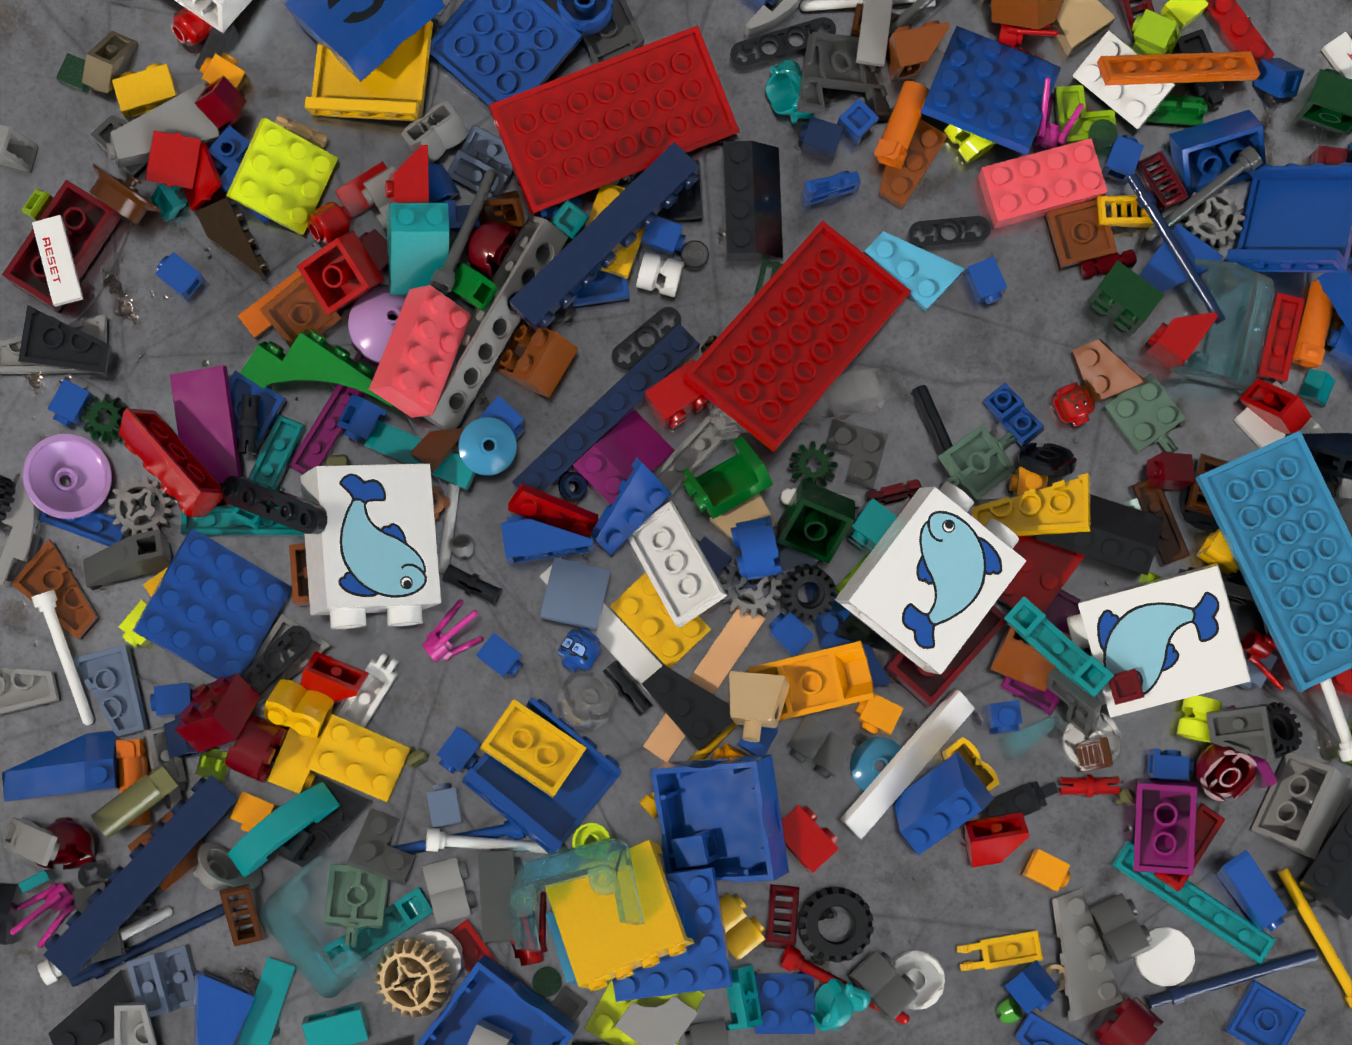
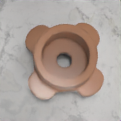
M432 486L433 502L436 500V504L433 505L434 519L436 520L439 517V513L444 508L450 506L451 501L449 497L441 493L440 487Z

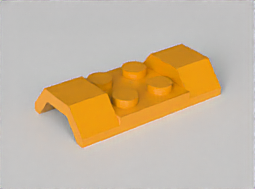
M862 641L747 668L748 673L785 676L790 683L779 721L875 698L872 676Z

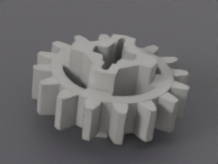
M1227 188L1222 193L1217 191L1204 201L1200 206L1201 213L1198 216H1195V208L1182 218L1188 221L1182 227L1190 229L1193 235L1203 242H1207V245L1212 248L1215 242H1217L1220 248L1226 244V240L1232 242L1236 238L1234 233L1239 234L1243 229L1238 223H1242L1245 220V216L1238 215V213L1244 207L1243 205H1235L1234 202L1238 196L1235 195L1229 198L1227 196L1229 189ZM1208 215L1217 216L1218 219L1216 221L1214 218L1209 219ZM1231 218L1230 226L1225 231L1226 226L1224 222Z
M132 476L131 484L128 485L123 480L121 481L123 487L121 491L115 488L112 490L116 499H109L108 503L115 508L109 510L108 513L110 517H117L112 522L115 528L123 525L121 529L123 535L128 534L129 531H132V535L157 530L160 524L168 526V522L164 517L172 516L173 512L171 509L166 508V506L173 503L171 498H163L167 493L162 488L158 490L160 486L158 480L149 484L148 476H144L142 482H138L137 478ZM142 490L140 493L131 494L133 491ZM156 496L160 502L159 512L153 507ZM122 503L128 508L125 519L121 513ZM143 503L145 504V506H146V510H145V511H143V510H141V509L138 510V511H136V509H135V505H136V504H138V505H140V506L143 505ZM150 521L148 524L139 525L140 522Z
M735 558V567L727 564L725 570L728 574H721L720 581L726 583L722 587L727 594L722 599V602H731L729 611L733 612L738 608L742 618L745 612H750L752 619L755 618L757 611H760L763 616L766 615V606L774 609L777 604L774 599H780L781 597L780 591L776 589L782 587V581L775 580L779 574L748 580L747 577H741L737 558ZM737 574L740 583L732 588V579ZM749 582L750 585L756 584L755 591L751 588L746 589V583ZM769 584L770 592L768 596L764 598L762 589ZM743 599L751 602V604L744 603L740 600Z

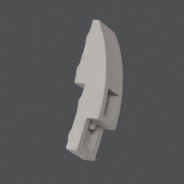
M22 471L13 480L15 484L13 488L16 489V493L12 495L15 498L14 503H10L9 506L12 509L10 513L6 512L7 518L2 520V523L12 527L11 532H7L3 538L2 548L4 550L0 558V585L9 588L20 561L28 563L34 557L40 531V521L38 518L41 510L32 503L24 489Z
M12 816L2 845L24 858L47 867L49 860H55L60 843L56 842L58 837L50 830L38 827L32 820L22 817L19 819Z

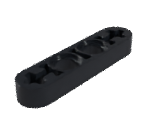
M821 17L740 41L731 48L730 62L736 69L747 70L806 52L809 36L807 29H810L811 35L813 32H818L819 26H823L825 30L830 29L828 33L835 34L836 26L831 19ZM793 33H799L803 36L804 43L800 46H792L788 41V37ZM766 41H772L777 45V51L774 54H765L761 48L762 44ZM757 45L759 58L756 59L755 53L747 56L746 62H742L741 58L736 59L739 50H743L744 54L753 52V46Z

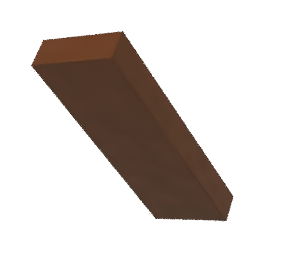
M1149 479L1131 485L1129 487L1133 498L1136 497L1138 499L1141 510L1163 517L1156 549V555L1161 567L1189 557L1190 554L1164 490L1150 488Z

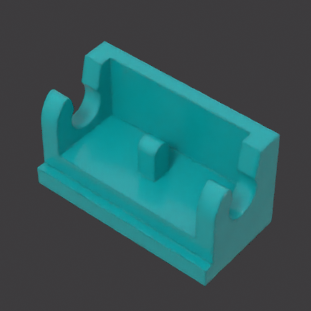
M753 965L731 968L734 985L726 988L732 1023L726 1024V1030L748 1029L762 1025L763 1021Z
M362 1002L305 1016L302 1022L307 1045H353L368 1041L369 1039L367 1033L369 1030Z

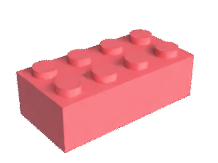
M1092 138L982 167L978 174V180L993 229L1046 216V213L1052 210L1096 200L1098 196H1105L1108 192Z
M431 285L409 289L369 390L411 418L433 415L472 314Z

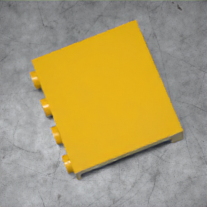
M430 20L415 34L405 39L384 62L361 82L336 59L331 50L318 43L312 96H306L304 108L312 116L415 121L423 118L433 22Z
M647 840L545 886L578 987L587 988L590 991L600 990L606 987L607 981L611 979L621 980L634 974V969L641 966L643 968L655 966L660 963L659 958L666 955L670 957L680 955L687 951V946L694 944V940L686 936L658 856L663 855L659 843Z

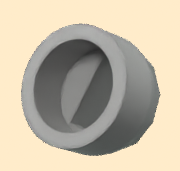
M460 534L454 536L449 542L451 552L458 559L464 556L469 558L474 551V544L470 535Z

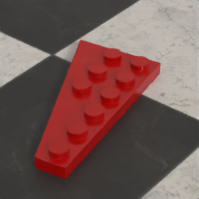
M1026 535L1018 536L1019 541L1013 550L1023 557L1026 562L998 600L1012 610L1025 597L1044 613L1085 555L1036 540Z

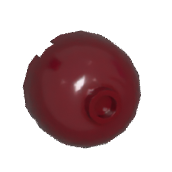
M487 222L478 227L477 230H472L466 245L468 246V261L473 269L487 279L492 280L518 236L519 231L502 222Z
M1212 744L1202 751L1198 757L1195 773L1200 787L1208 797L1220 802L1225 801L1224 798L1233 796L1234 799L1238 798L1251 788L1256 780V773L1254 772L1256 762L1250 754H1243L1232 747Z
M62 817L44 828L50 830L58 837L56 842L60 843L54 861L49 860L47 867L36 863L38 866L53 869V864H63V870L80 868L85 863L92 862V858L95 859L93 836L82 824L73 822L72 818Z

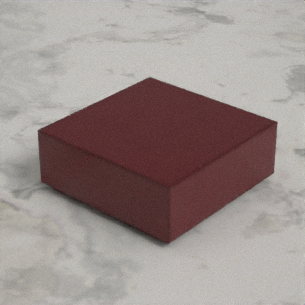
M1136 668L1115 673L1109 681L1115 705L1145 697Z

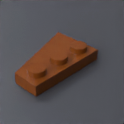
M920 119L908 147L907 156L902 168L899 169L885 165L879 194L903 209L948 136Z
M50 539L46 541L11 582L16 589L31 601V597L54 589L58 599L55 601L57 605L55 611L60 625L76 639H80L98 618Z

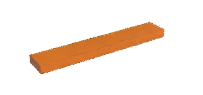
M1251 51L1100 56L1097 61L1105 86L1256 80L1260 75Z

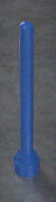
M508 820L504 821L502 825L452 834L484 838L506 836L507 839L513 838V840L526 837L519 828ZM426 840L391 846L409 854L427 852Z

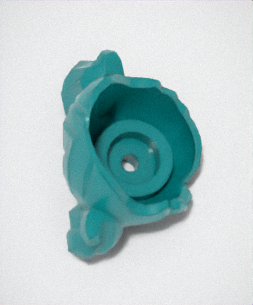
M787 59L783 60L776 67L772 65L770 72L773 75L768 79L765 86L766 95L771 102L772 109L777 114L790 115L792 124H796L799 118L809 119L811 116L813 117L815 113L797 112L802 78L799 64Z
M831 978L815 994L816 1012L811 1014L815 1026L821 1031L840 1030L841 1026L850 1020L854 1011L859 1012L868 1008L871 1002V995L865 989L856 987L851 982H847L845 985L840 980Z

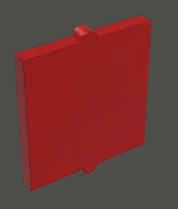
M153 130L145 180L165 184L168 188L173 185L193 189L201 139L182 136L179 132L172 134Z
M201 143L193 189L182 187L191 211H197L206 200L210 201L211 195L222 185L206 143Z

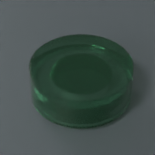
M1106 119L1095 121L1088 130V139L1092 138L1094 147L1101 150L1111 147L1118 135L1114 123Z
M542 967L533 976V988L541 996H553L562 986V976L553 967Z

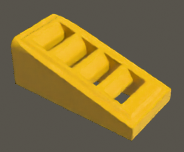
M1136 195L1097 197L1099 225L1150 228L1154 223L1145 209L1141 210V217L1137 216V206L1139 205L1136 201ZM1105 204H1111V217H1106ZM1117 205H1121V217H1117ZM1127 205L1131 206V217L1127 215Z

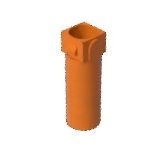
M914 81L904 82L883 136L880 138L874 152L879 163L899 169L902 168L907 156L908 147L922 115L920 112L929 93V89L926 86Z
M1318 280L1312 281L1310 284L1292 358V363L1310 369L1322 365L1325 353L1324 347L1335 308L1329 297L1322 290Z
M144 739L116 740L120 794L144 775L149 774L148 754ZM150 809L127 826L151 825Z

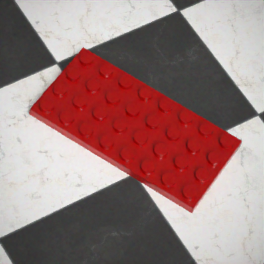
M698 25L488 106L531 214L646 170L674 142L685 153H689L740 132Z
M822 220L685 373L683 379L770 450L775 452L911 293V290Z

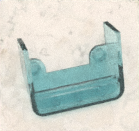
M1195 258V265L1208 270L1204 283L1226 317V320L1218 325L1214 322L1206 333L1203 351L1193 352L1187 359L1185 368L1172 366L1171 372L1192 380L1246 391L1256 379L1274 298V282L1271 278L1237 263Z
M608 838L524 861L518 868L507 900L515 949L533 952L541 951L534 910L537 906L536 890L585 877L589 878L590 886L595 893L600 895L615 893L620 922L634 925L644 924L628 845L623 840Z
M319 855L282 884L262 904L260 919L314 990L321 997L333 998L379 963L378 961L393 950L394 943L389 944L367 963L354 951L341 952L331 960L296 915V912L307 903L309 897L308 889L302 881L329 860L326 855Z

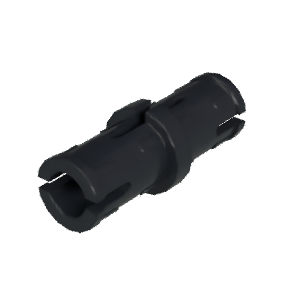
M249 394L242 395L241 420H238V427L240 428L238 453L246 454L248 443L249 455L257 454V430L261 428V422L258 421L261 396L252 395L250 407L251 397H249Z
M452 564L448 565L442 581H446L464 590L466 595L471 596L473 594L492 605L497 603L502 593V588H498L480 579V575L476 573L471 575Z
M617 660L602 671L619 691L617 694L620 698L624 697L639 717L653 706L637 686L639 683L635 679H631Z

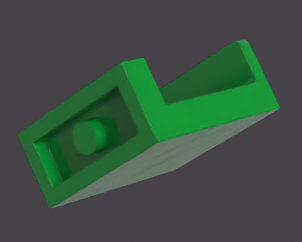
M743 436L732 441L738 454L696 478L688 468L683 470L687 479L683 482L686 491L690 497L694 498L700 511L706 510L712 519L773 485L764 463Z

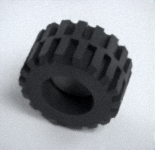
M828 887L816 891L809 899L807 898L803 908L800 909L798 922L800 938L805 947L822 960L832 962L852 960L856 955H860L871 941L870 937L874 931L872 921L874 919L870 913V907L860 895L846 888ZM830 907L844 908L852 917V932L843 941H828L819 931V917L823 911Z

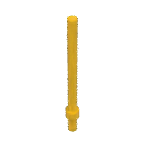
M1284 867L1277 873L1345 991V999L1350 1008H1352V980L1288 867Z

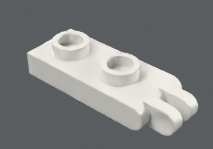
M385 652L382 653L378 661L372 659L365 670L369 673L368 678L357 696L346 700L337 716L366 728L398 675L394 672V669L399 661L393 658L388 667H385L384 664L389 657Z

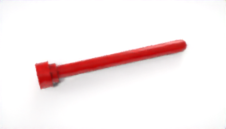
M791 945L787 947L780 960L779 966L789 972L800 970L823 983H828L831 978H835L845 985L847 984V981L805 960L801 950ZM870 1002L869 1007H871V1008H873L874 1010L880 1012V1011L873 1005V1003ZM902 1011L894 1020L901 1024H907L910 1017L906 1012Z

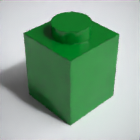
M461 263L455 272L454 278L456 281L451 291L476 308L484 311L499 287L479 272Z

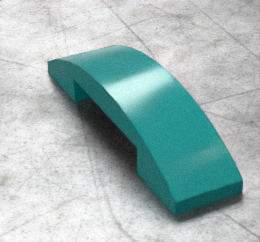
M1023 597L1004 617L1005 621L1030 646L1093 698L1114 676L1092 655L1086 654L1046 619V615L1027 598Z
M321 782L295 796L269 814L236 843L228 852V856L242 876L246 878L269 860L267 856L313 821L317 824L337 809L340 804L325 783Z
M417 887L386 908L383 929H359L356 947H352L351 943L350 947L344 945L345 934L317 953L332 977H334L431 915L433 909L419 887Z

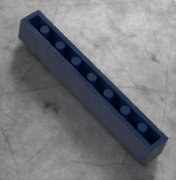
M675 142L672 143L510 300L511 308L535 332L540 327L546 328L554 320V313L561 306L564 309L568 307L576 298L574 294L581 287L585 289L593 283L597 277L595 275L596 272L602 267L608 268L616 260L617 256L615 254L622 247L625 249L629 248L638 236L636 234L643 227L648 229L654 224L658 218L656 214L663 208L669 209L677 201V194L683 188L688 190L696 183L699 178L697 176L699 165Z
M679 323L512 481L514 488L518 490L523 483L548 494L559 484V480L564 474L573 470V464L645 402L646 390L682 367L699 351L700 344Z
M211 775L208 779L205 777L200 778L191 788L194 794L187 801L182 798L170 811L173 814L172 818L166 824L160 821L150 832L153 838L145 846L140 843L130 853L129 857L132 860L125 868L119 865L108 877L111 883L103 891L98 888L87 899V902L90 904L83 913L77 910L65 923L69 928L61 936L56 933L45 944L44 947L47 951L43 956L69 979H73L238 801V798L215 777Z

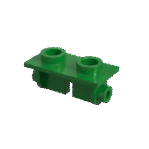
M1167 95L1146 122L1197 126L1203 124L1204 114L1207 113V103H1204V98Z

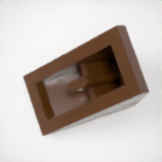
M518 190L487 197L478 216L481 225L487 222H502L512 227L526 225Z

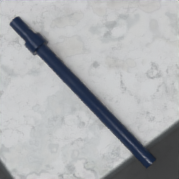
M1136 173L1129 176L1126 180L1136 194V201L1141 210H1146L1209 313L1215 312L1219 315L1215 320L1216 325L1225 321L1226 317L1157 208L1155 204L1157 200L1152 192L1146 190Z
M221 903L125 949L126 954L92 964L89 963V967L79 971L73 979H69L72 987H75L92 978L97 980L107 975L108 970L224 916L223 904Z
M1311 949L1185 987L1177 985L1168 988V992L1147 997V1004L1150 1009L1170 1003L1172 1005L1184 1003L1185 999L1317 961L1318 954L1315 949Z

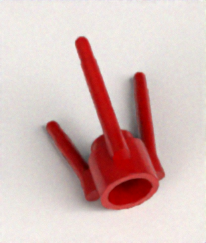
M1052 23L1043 28H1051ZM1002 24L999 44H1004L1035 56L1015 47V44L1021 45L1023 34L1057 36L1059 32L1057 30L1032 29Z
M1256 630L1249 631L1242 641V648L1248 653L1246 660L1255 664L1279 690H1283L1284 686L1259 660L1260 658L1265 659L1269 657L1273 649L1278 651L1273 639Z
M545 891L540 893L539 943H537L536 938L529 939L523 910L521 907L516 909L523 940L519 941V944L518 942H511L515 958L520 959L521 966L544 961L543 953L547 952L545 942Z

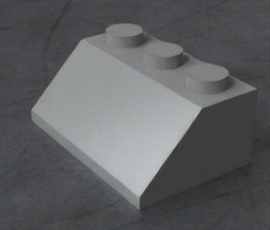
M1289 753L1284 756L1275 775L1278 782L1270 786L1251 830L1292 851L1315 859L1351 779L1334 767Z

